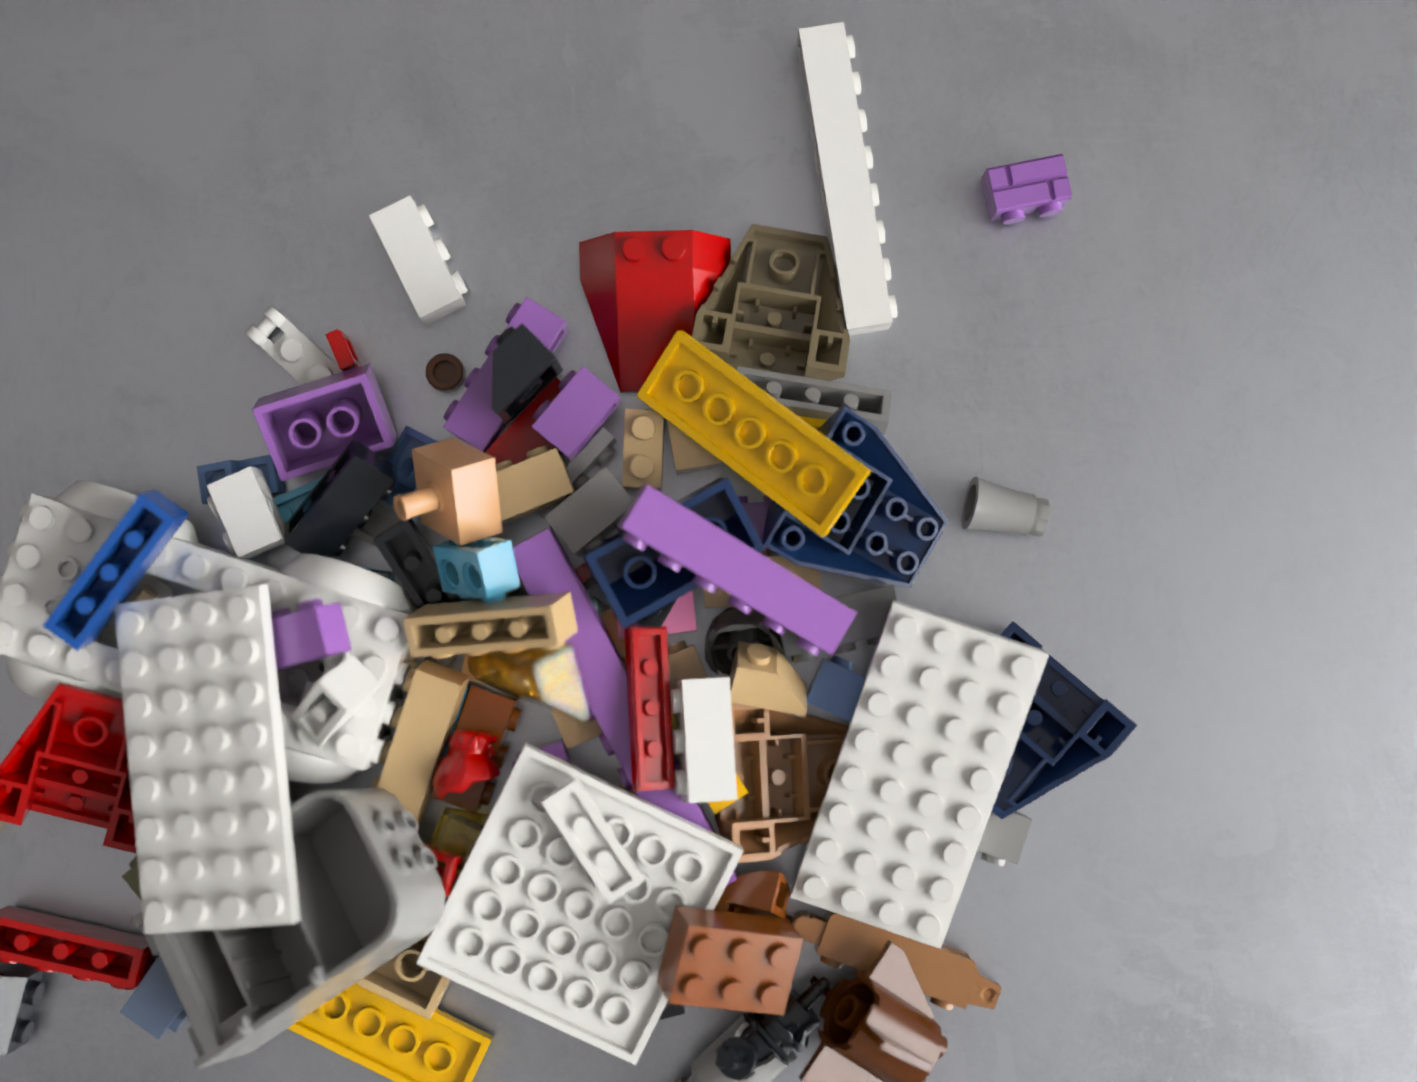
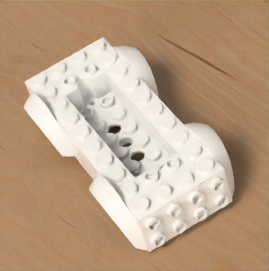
M77 481L56 497L31 493L30 499L24 503L20 512L21 525L17 537L12 540L8 547L7 559L9 561L4 576L0 578V654L5 657L6 668L11 681L26 694L47 701L58 684L62 682L122 698L115 615L95 642L78 651L44 628L43 624L139 496L99 483ZM185 520L124 603L133 602L144 585L158 593L157 599L268 585L270 610L290 608L291 613L299 611L298 603L322 598L323 605L341 603L352 650L277 671L287 779L307 783H335L352 778L364 770L379 764L380 755L386 742H392L393 737L389 736L392 728L391 722L394 713L399 705L404 706L405 700L401 698L407 674L411 668L416 669L418 667V663L413 662L415 657L411 658L403 618L418 610L404 587L364 568L316 554H299L282 570L250 559L238 558L237 555L198 543L194 525ZM354 655L372 671L374 677L381 685L363 707L318 747L293 721L291 716L318 680Z

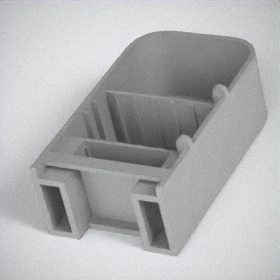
M382 788L318 790L303 797L290 807L301 921L288 925L144 934L153 956L160 954L192 1025L187 1031L199 1056L194 1061L197 1069L253 1052L427 936L438 925L444 912L445 891L441 878L435 868L437 860L433 852L423 845L417 833L419 829L417 820L409 811L405 810L395 795ZM143 912L132 918L131 922L134 928L141 927L144 933Z

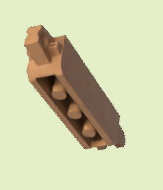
M797 910V913H794L792 917V926L805 941L814 944L816 954L821 955L820 961L829 966L842 969L843 964L858 969L857 972L866 974L887 941L890 940L904 950L923 993L931 996V1003L947 1010H952L954 1005L966 1009L967 1004L994 1009L997 1004L1002 987L999 983L979 973L975 962L969 957L968 953L944 944L939 949L826 910L825 916L813 912L808 913L807 910Z

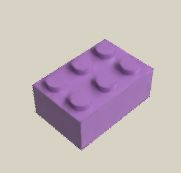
M371 363L260 397L252 408L281 482L332 466L353 439L372 451L378 452L394 447L397 432Z

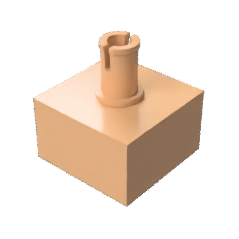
M454 437L411 449L417 490L394 497V509L400 520L406 521L409 518L420 515L422 524L460 546L502 533L494 457Z

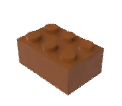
M675 905L657 983L669 1004L784 1015L803 938L787 919Z

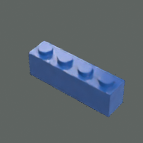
M156 489L141 493L43 624V627L76 651L95 642L115 615V608L118 604L124 603L189 516V513Z

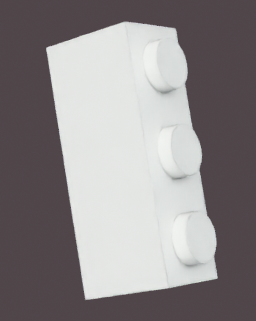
M411 195L369 215L419 318L426 326L467 306L462 294L468 292L458 271L451 274L445 262L451 258L450 253L441 237L434 239L429 229L430 226L434 225V221L424 203L418 206Z
M730 677L675 681V689H670L671 713H676L677 730H672L673 753L679 754L680 769L674 772L676 795H681L682 803L737 800Z

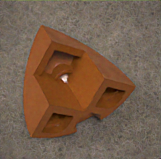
M756 871L740 875L736 881L726 885L714 910L787 919L791 923L792 917L787 915L785 911L791 894L789 884L785 876L781 872Z

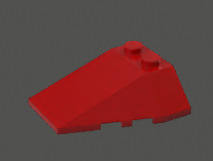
M695 230L612 232L579 242L580 282L620 393L639 392L677 331H684L692 337L697 311L702 304H705L713 291V286L717 279L723 275L730 264V238Z
M60 682L0 764V821L21 826L30 810L105 828L107 831L103 846L137 854L123 699Z

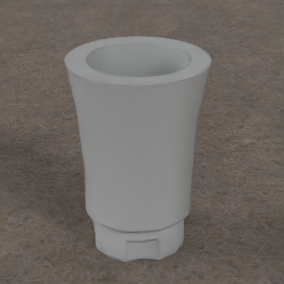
M975 476L971 480L965 495L962 509L963 529L992 530L1023 536L1030 534L1040 537L1045 533L1050 520L1051 505H1049V500L1036 498L1034 494L999 486Z

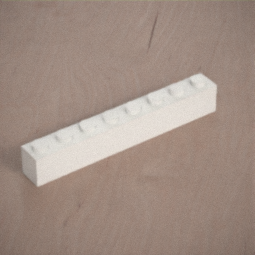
M844 22L799 28L797 49L828 243L836 274V288L843 305L842 314L845 328L848 329L849 336L888 330L893 323L892 318H897V304L895 296L888 295L886 281L891 280V267L889 258H882L880 243H885V230L883 221H876L874 206H879V193L877 184L870 183L868 169H873V156L870 145L864 146L862 132H867V119L864 108L858 109L856 95H861V82L858 71L852 72L850 61L851 58H855L854 39L852 34L846 35Z

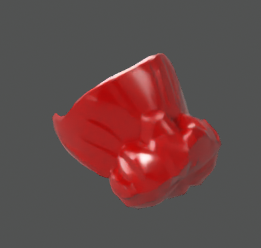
M460 729L453 732L449 738L448 754L441 760L433 777L434 792L439 800H443L447 793H464L474 782L489 781L499 777L501 771L493 759L496 750L492 744L498 739L495 735L481 730L469 731Z

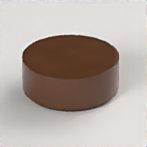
M441 353L435 355L426 366L427 381L439 392H454L465 381V367L452 354Z

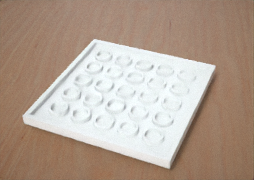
M525 743L445 903L438 925L431 931L416 964L636 1065L668 1002L657 983V978L675 905L714 910L744 852L743 847ZM574 777L578 778L643 876L644 882L608 904L541 803L542 798Z

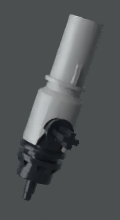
M821 977L801 995L791 987L784 1015L756 1012L744 1013L691 1064V1076L688 1079L682 1077L678 1082H772L789 1065V1062H794L797 1059L794 1050L802 1053L807 1048L810 1033L821 1024L820 1019L811 1007L825 994L831 983L826 977Z

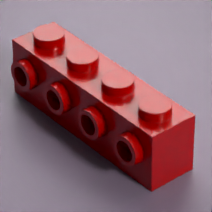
M10 905L0 909V962L22 963L34 966V969L42 972H61L70 974L77 980H96L109 983L112 987L121 990H132L138 987L155 962L156 955L153 956L145 936Z

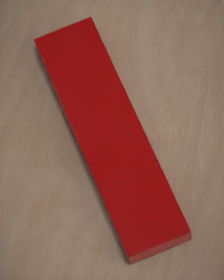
M667 626L625 628L632 791L674 789L675 774Z

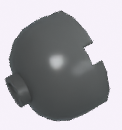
M734 606L727 608L712 620L707 630L704 647L705 661L717 675L718 670L729 675L738 641L752 644L759 643L778 648L782 653L780 634L762 624L765 616L754 609H751L747 615Z

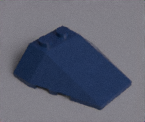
M1014 621L1000 635L1041 650L1044 647ZM1049 655L992 812L1002 820L1045 795L1050 790L1109 758L1138 725L1107 699L1099 697Z

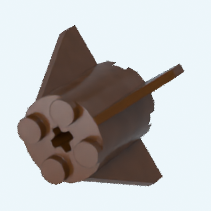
M888 940L866 974L860 972L853 973L857 978L851 981L843 978L833 988L829 987L825 991L824 996L826 999L819 1014L824 1019L823 1031L818 1028L821 1044L799 1076L803 1082H926V1077L934 1068L937 1060L945 1054L948 1046L947 1038L941 1033V1027L931 1011L904 950ZM813 975L809 982L813 984L819 979Z

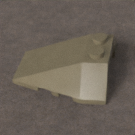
M752 224L732 255L730 264L725 272L714 284L713 291L705 304H702L697 311L692 338L735 370L739 366L826 381L843 378L846 372L850 337L848 329L845 328L842 314L843 305L836 288V274L827 236Z

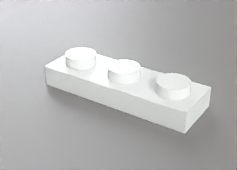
M574 777L542 798V805L608 904L644 882L642 874L577 777Z

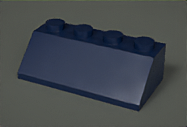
M718 478L676 501L760 553L765 550L728 478ZM625 531L617 533L580 554L623 628L699 587V585L693 582L696 574L683 566L679 573L657 560L661 553L648 545L644 551H641L622 539L626 533Z

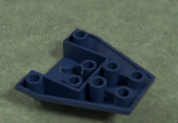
M841 406L817 430L871 470L870 474L831 530L824 537L819 536L772 500L768 507L762 543L765 547L795 565L911 588L949 520L879 429L846 406Z

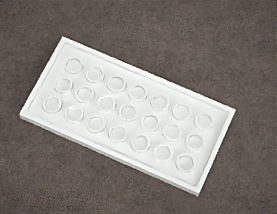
M268 585L118 604L114 613L144 934L288 925L301 921Z
M893 600L791 889L790 898L941 949L1049 657L1048 652Z

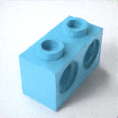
M487 537L463 546L451 540L432 546L443 592L458 594L461 599L476 597L482 598L484 603H492L506 598V592L521 587L511 540Z

